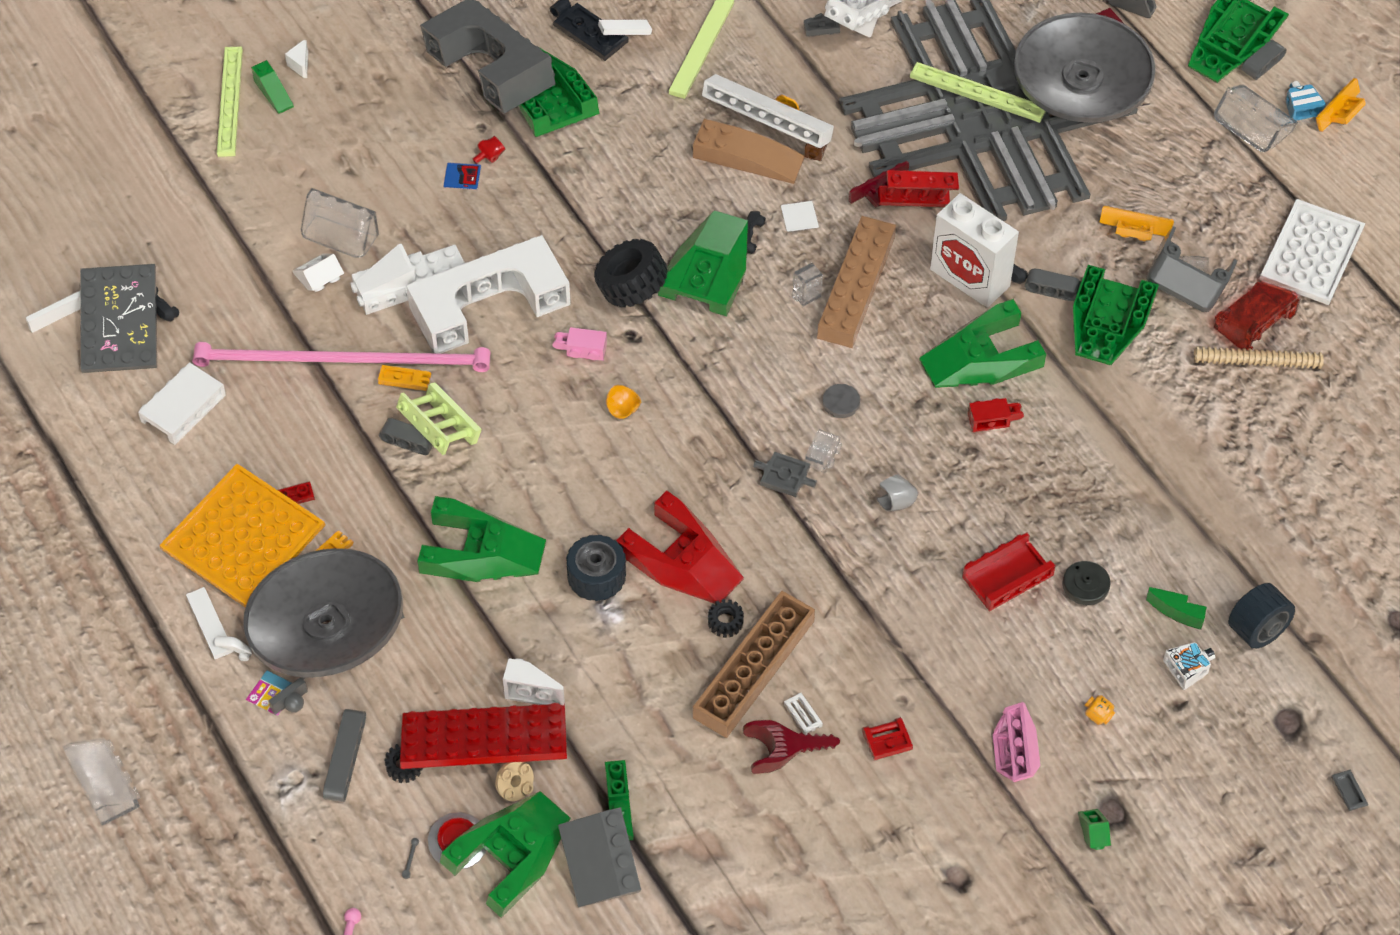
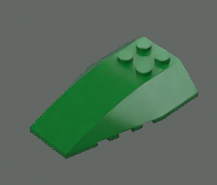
M1217 0L1210 9L1209 16L1206 19L1188 67L1218 83L1267 44L1288 18L1289 14L1275 6L1269 12L1249 0Z

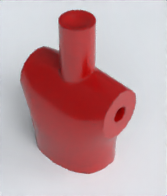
M494 135L492 138L478 143L477 147L480 153L472 159L476 164L484 158L493 163L506 149Z

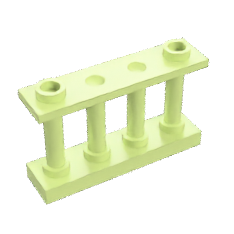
M435 382L429 384L425 396L411 400L404 392L400 394L396 408L442 455L446 454L450 442L464 438L470 445L477 443L482 429ZM429 402L434 408L422 412L417 406ZM441 414L446 419L434 424L429 418ZM453 426L458 431L446 436L441 429Z

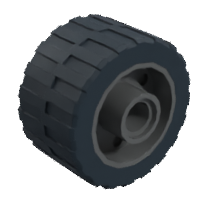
M1263 583L1248 591L1236 603L1229 615L1228 624L1251 648H1262L1276 640L1290 625L1295 615V606L1273 584Z

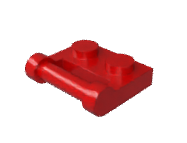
M901 717L889 723L862 728L863 736L867 741L874 760L913 750V744ZM894 729L899 730V731H896V732H892V733H889V734H885V735H881V736H878V737H874V738H873V735H876V734H880V733H883V732L891 731V730H894Z

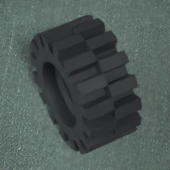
M722 599V603L718 600L715 602V605H711V609L708 611L709 629L711 628L712 633L717 631L716 636L720 637L723 634V638H727V634L733 637V632L737 635L739 630H742L744 612L741 605L738 606L736 601L732 604L730 599L728 602ZM722 614H730L734 619L729 623H723L719 621L718 617Z
M398 744L395 745V749L392 747L389 749L390 753H386L385 766L388 776L392 777V780L396 782L398 779L399 783L405 780L406 783H409V778L414 781L416 779L415 775L420 776V771L423 768L401 769L396 766V762L400 759L401 747Z

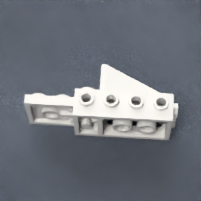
M829 0L825 6L826 12L824 16L851 30L871 37L877 19L886 15L891 6L903 0Z
M401 243L370 269L352 274L353 282L350 285L353 293L357 294L359 306L363 307L367 315L408 301L406 285L460 266L464 261L456 245L422 255L420 251L407 256Z

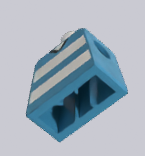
M1294 81L1289 85L1290 89L1285 100L1291 122L1316 117L1325 108V101L1312 85L1301 86L1298 81Z

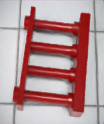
M887 170V186L878 187L879 205L945 207L950 203L949 190H959L958 172Z

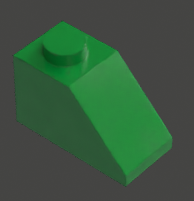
M1100 810L1079 811L1078 817L1087 845L1094 850H1101L1105 846H1111L1109 821Z

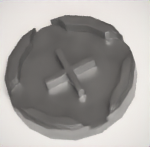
M836 384L830 386L825 391L823 407L827 413L833 414L834 417L847 418L854 415L855 411L859 409L860 395L852 386Z

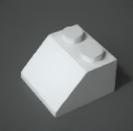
M321 254L292 270L307 290L315 292L322 290L325 287L324 284L328 282L334 283L340 279L339 276L344 274L334 254Z

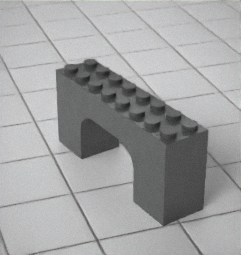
M464 0L420 24L427 53L445 67L472 53H485L495 60L478 70L484 98L504 114L555 85V73L551 66L552 59L550 55L532 44L528 38L523 37L519 31H515L508 23L502 21L499 16L493 14L489 8H485L479 1Z

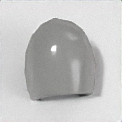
M896 474L880 483L881 488L886 490L888 494L877 497V501L886 511L902 510L908 508L916 501L918 491L909 481Z

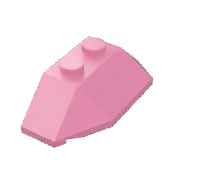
M1024 702L1006 707L993 733L996 771L1013 782L1033 777L1040 767L1037 731Z

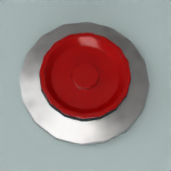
M462 812L449 813L439 818L431 827L428 835L429 851L434 860L440 863L441 853L456 838L478 823L479 820L472 815ZM483 848L463 869L477 864L485 855L486 850Z

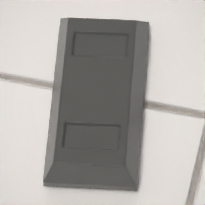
M1351 769L1332 775L1349 811L1369 805Z

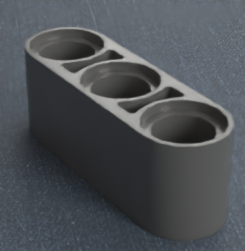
M1272 39L1245 61L1242 71L1257 80L1285 56L1287 49Z
M1034 268L1029 270L1025 288L1032 293L1074 301L1081 282L1072 276Z
M393 418L387 419L379 433V437L384 442L421 455H428L433 447L414 425Z

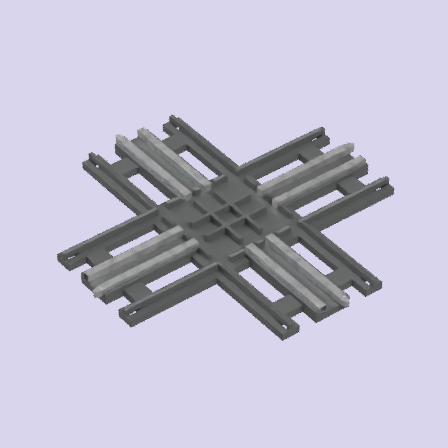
M926 0V6L923 7L922 13L926 22L915 25L912 24L908 14H903L902 11H898L897 16L891 17V24L913 68L916 62L933 67L921 41L935 38L951 70L948 73L1031 101L1017 82L1014 70L1016 50L990 0H970L974 10L965 13L961 12L956 0H946L945 5L936 7L931 0ZM983 27L999 59L986 61L970 29ZM911 80L839 98V104L844 115L861 111L864 116L862 119L851 121V130L856 138L854 146L860 147L862 153L880 150L883 159L869 162V168L873 177L905 161L909 162V171L958 159L981 207L993 215V211H995L996 217L1002 221L1007 220V214L1003 206L1014 203L1018 204L1023 216L1049 209L1054 210L1058 202L1054 193L1067 190L1073 203L1090 199L1091 194L1059 133L1102 122L1071 121L1057 116L1050 117L1049 113L1045 112L1039 123L918 80ZM927 95L930 101L883 113L880 108L881 106ZM1138 108L1122 117L1137 114ZM943 133L946 134L949 140L947 143L903 154L898 146L899 144ZM1040 138L1057 171L1056 174L1044 175L1028 141ZM991 150L1008 186L997 189L993 188L977 154Z

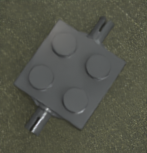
M774 452L772 458L767 463L758 460L754 462V468L764 470L760 485L781 493L797 497L800 488L804 484L813 488L817 484V480L807 477L810 463L778 452Z

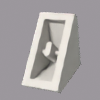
M303 40L285 53L288 67L303 78H307L308 47L307 41Z

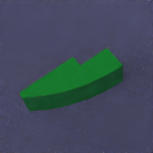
M1149 587L1146 601L1154 608L1179 623L1196 629H1202L1206 606L1187 602L1188 595Z

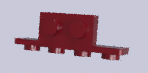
M909 162L899 163L889 170L909 171ZM883 171L880 175L868 179L859 186L853 187L849 191V202L852 204L866 197L875 208L881 206L878 201V187L887 186V171Z

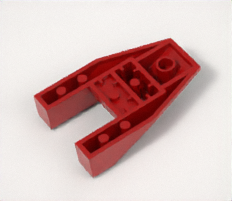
M669 491L663 493L654 502V515L680 533L681 536L664 553L630 528L616 540L622 546L626 560L658 584L714 604L718 600L721 603L722 599H725L744 580L740 571L709 529L680 499Z

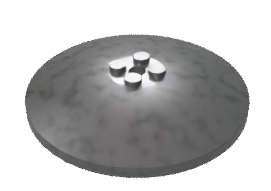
M1067 13L1053 16L1038 23L1023 36L1016 50L1014 70L1020 88L1035 105L1057 117L1089 123L1113 120L1132 112L1140 106L1152 89L1155 78V61L1149 46L1143 38L1127 25L1098 14Z
M335 548L309 552L275 568L258 584L245 608L243 620L245 636L255 656L275 671L290 676L312 678L338 674L364 663L388 643L398 628L402 617L403 595L399 582L392 570L372 555L351 549ZM326 620L331 621L328 624H322Z

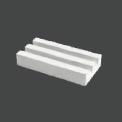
M802 693L784 701V706L804 735H807L810 731H815L817 727H822L823 723ZM799 699L815 723L812 724L796 700ZM791 703L794 705V707L796 708V710L798 711V713L801 715V717L803 718V720L805 721V723L807 724L808 727H806V725L804 724V722L802 721V719L800 718V716L797 714V712L795 711V709L793 708V706L791 705Z

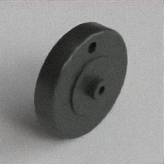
M1079 561L1070 565L1066 569L1062 581L1063 590L1068 598L1081 605L1100 603L1107 597L1111 585L1108 572L1101 565L1091 561Z

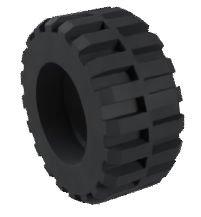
M632 239L631 241H623L620 245H615L613 249H609L599 259V263L595 267L594 278L609 303L617 307L626 308V306L633 307L635 304L640 305L646 299H651L653 294H657L660 291V287H663L668 268L657 247L652 242L645 239Z

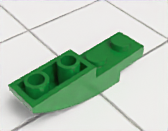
M625 760L605 762L609 810L621 807L629 840H634Z

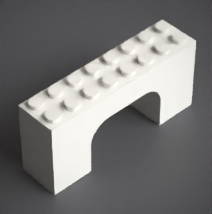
M542 235L406 285L409 308L433 354H441L468 344L467 321L461 309L498 293L517 291L523 294L536 317L570 305L569 281Z

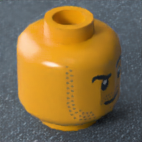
M1098 695L1096 698L1091 696L1084 705L1087 707L1085 715L1097 725L1103 723L1106 725L1116 713L1113 711L1114 704L1103 695Z

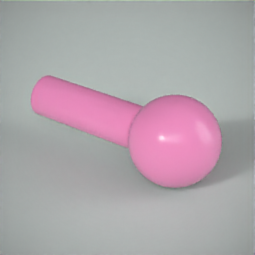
M349 908L345 912L344 918L347 923L343 935H352L355 924L361 920V912L357 908Z

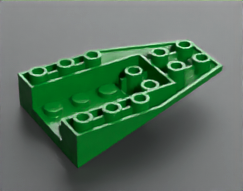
M543 49L541 50L549 54L552 59L551 66L555 73V85L519 105L535 137L599 114L597 96L578 71Z
M714 210L677 249L667 267V278L663 287H660L658 296L676 301L678 295L707 303L709 304L710 312L727 317L746 273L748 220Z
M1088 265L1072 308L1075 355L1112 365L1145 328L1157 296L1159 285L1141 280L1138 288L1104 279L1106 269Z

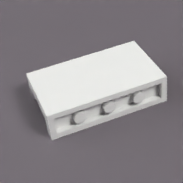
M189 363L180 369L179 373L172 380H169L164 388L155 393L147 404L140 408L138 412L140 420L144 424L149 422L167 434L169 441L176 445L226 396L224 385Z

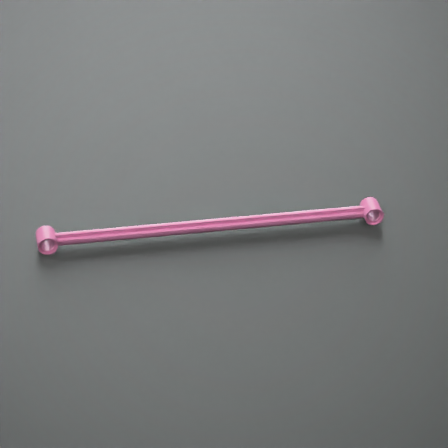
M198 342L194 347L192 362L199 367L208 366L210 360L473 365L475 371L486 372L490 368L491 352L484 347L476 348L474 354L211 349L210 344Z

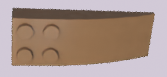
M708 119L703 120L693 143V158L792 184L795 183L805 158L804 155L770 138Z

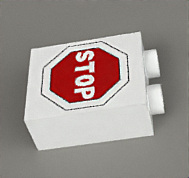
M959 193L937 214L930 270L988 308L1010 287L1019 231Z

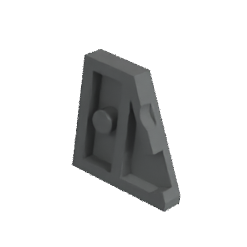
M822 13L804 20L806 36L840 33L839 23L824 16Z

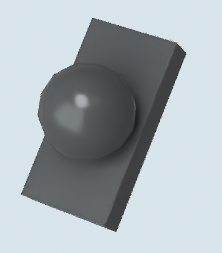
M299 678L269 700L271 711L275 715L285 708L289 712L296 713L300 711L304 705L302 696L308 692L306 682Z

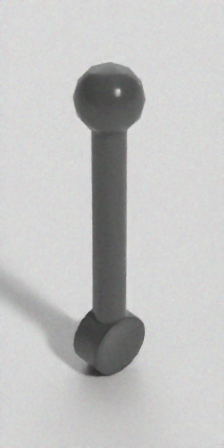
M417 838L411 840L412 847L407 866L402 872L404 879H409L411 876L409 870L415 848L419 844Z

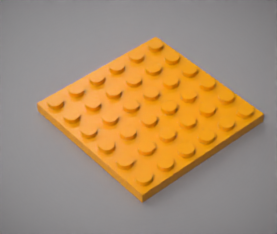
M236 464L159 546L168 555L246 608L247 602L258 584L275 568L297 557L326 525L323 520L239 464Z

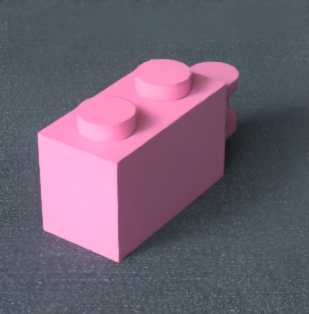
M570 327L569 333H555L554 338L556 340L553 342V347L566 350L567 356L604 360L607 332Z

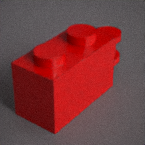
M1006 398L969 403L968 417L972 432L1010 427V421L1020 420L1024 417V413L1020 410L1022 408L1021 404H1008Z

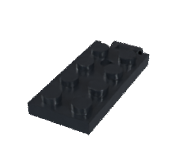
M558 0L550 6V12L557 18L554 20L553 26L604 61L628 43L626 35H603L598 26L599 20L602 19L579 3L571 7L569 0Z

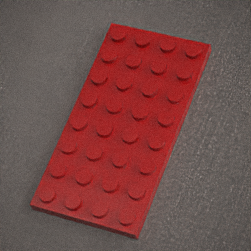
M565 704L513 705L510 707L402 713L401 769L567 759Z

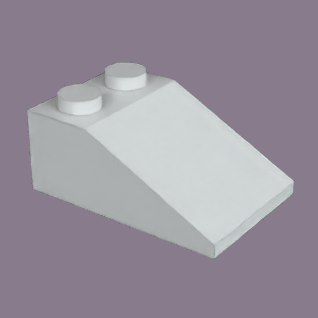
M508 659L503 677L505 699L537 705L565 704L564 686L523 659Z

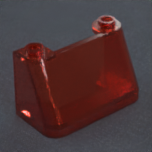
M1258 281L1250 291L1226 310L1220 311L1215 316L1214 328L1241 350L1243 348L1247 351L1248 349L1253 350L1254 347L1251 346L1253 341H1259L1262 333L1282 317L1290 320L1296 315L1301 296L1293 290L1266 281Z

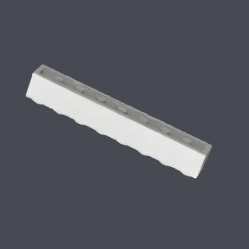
M717 74L704 81L702 96L815 147L822 148L831 142L833 125Z

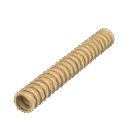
M1196 346L1194 349L1195 363L1201 361V363L1207 362V364L1210 362L1222 364L1224 362V364L1230 363V365L1234 363L1239 365L1241 363L1248 366L1251 364L1263 366L1265 364V366L1271 365V367L1275 365L1280 367L1282 365L1289 368L1292 366L1304 368L1306 366V368L1312 367V369H1315L1317 367L1321 369L1324 360L1322 352L1318 354L1313 352L1311 354L1304 351L1301 353L1289 351L1287 353L1285 350L1283 352L1281 350L1277 352L1272 350L1270 352L1263 349L1260 351L1248 349L1247 351L1244 348L1242 350L1240 348L1236 350L1231 348L1229 350L1222 347L1219 349L1208 347L1206 349L1203 346L1202 348Z

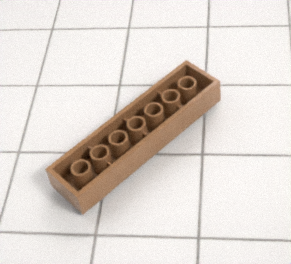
M861 216L818 324L817 339L853 349L895 240V224Z
M781 591L693 706V719L723 737L728 738L814 623L815 609Z

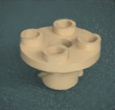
M525 762L504 764L496 776L495 784L498 794L508 801H518L531 794L534 781L533 771L530 765Z

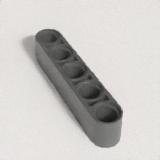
M345 709L343 712L324 785L323 799L345 802L365 727V711Z

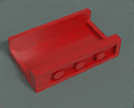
M1028 532L1015 536L1012 541L999 545L996 550L990 553L986 552L976 561H970L964 566L962 578L989 612L1054 575L1056 565L1051 560L1046 562L1030 543Z

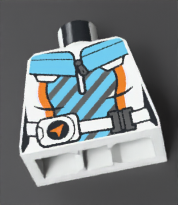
M1190 643L1166 650L1163 661L1182 689L1185 690L1208 674L1211 666L1209 661L1215 659V653L1212 648L1202 651L1197 643Z

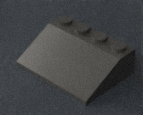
M621 807L558 825L578 908L641 891Z

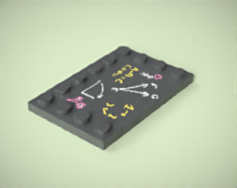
M155 264L81 268V372L91 373L157 368Z

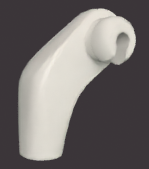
M217 636L215 639L216 646L239 653L238 657L241 661H248L249 656L252 655L251 648L235 637Z

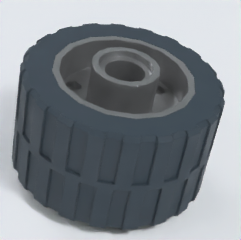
M599 534L589 535L580 538L568 550L566 557L567 579L569 586L578 596L590 601H600L615 596L622 589L626 581V556L622 546L616 540Z

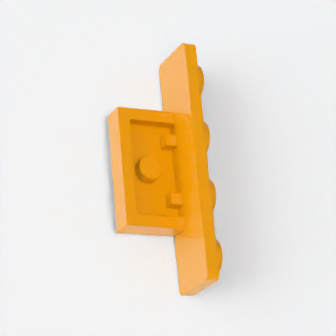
M1353 78L1318 114L1316 122L1319 131L1323 132L1331 122L1347 125L1366 105L1364 98L1356 97L1360 93L1357 78Z
M1103 206L1100 223L1117 226L1115 234H1119L1122 237H1135L1140 241H1151L1152 234L1166 236L1174 224L1173 219L1109 206Z

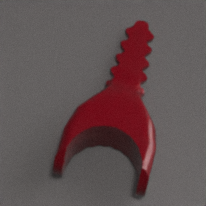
M756 720L748 722L743 726V734L745 736L760 740L769 751V757L757 760L751 765V772L753 774L771 773L779 770L800 752L805 753L806 750L812 752L814 749L820 751L821 748L827 750L828 747L835 749L840 744V739L832 734L829 736L825 734L819 736L817 733L814 736L810 733L804 735L802 732L797 733L773 720Z

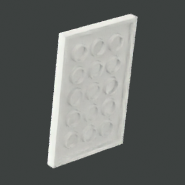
M1296 199L1259 280L1329 305L1365 223Z

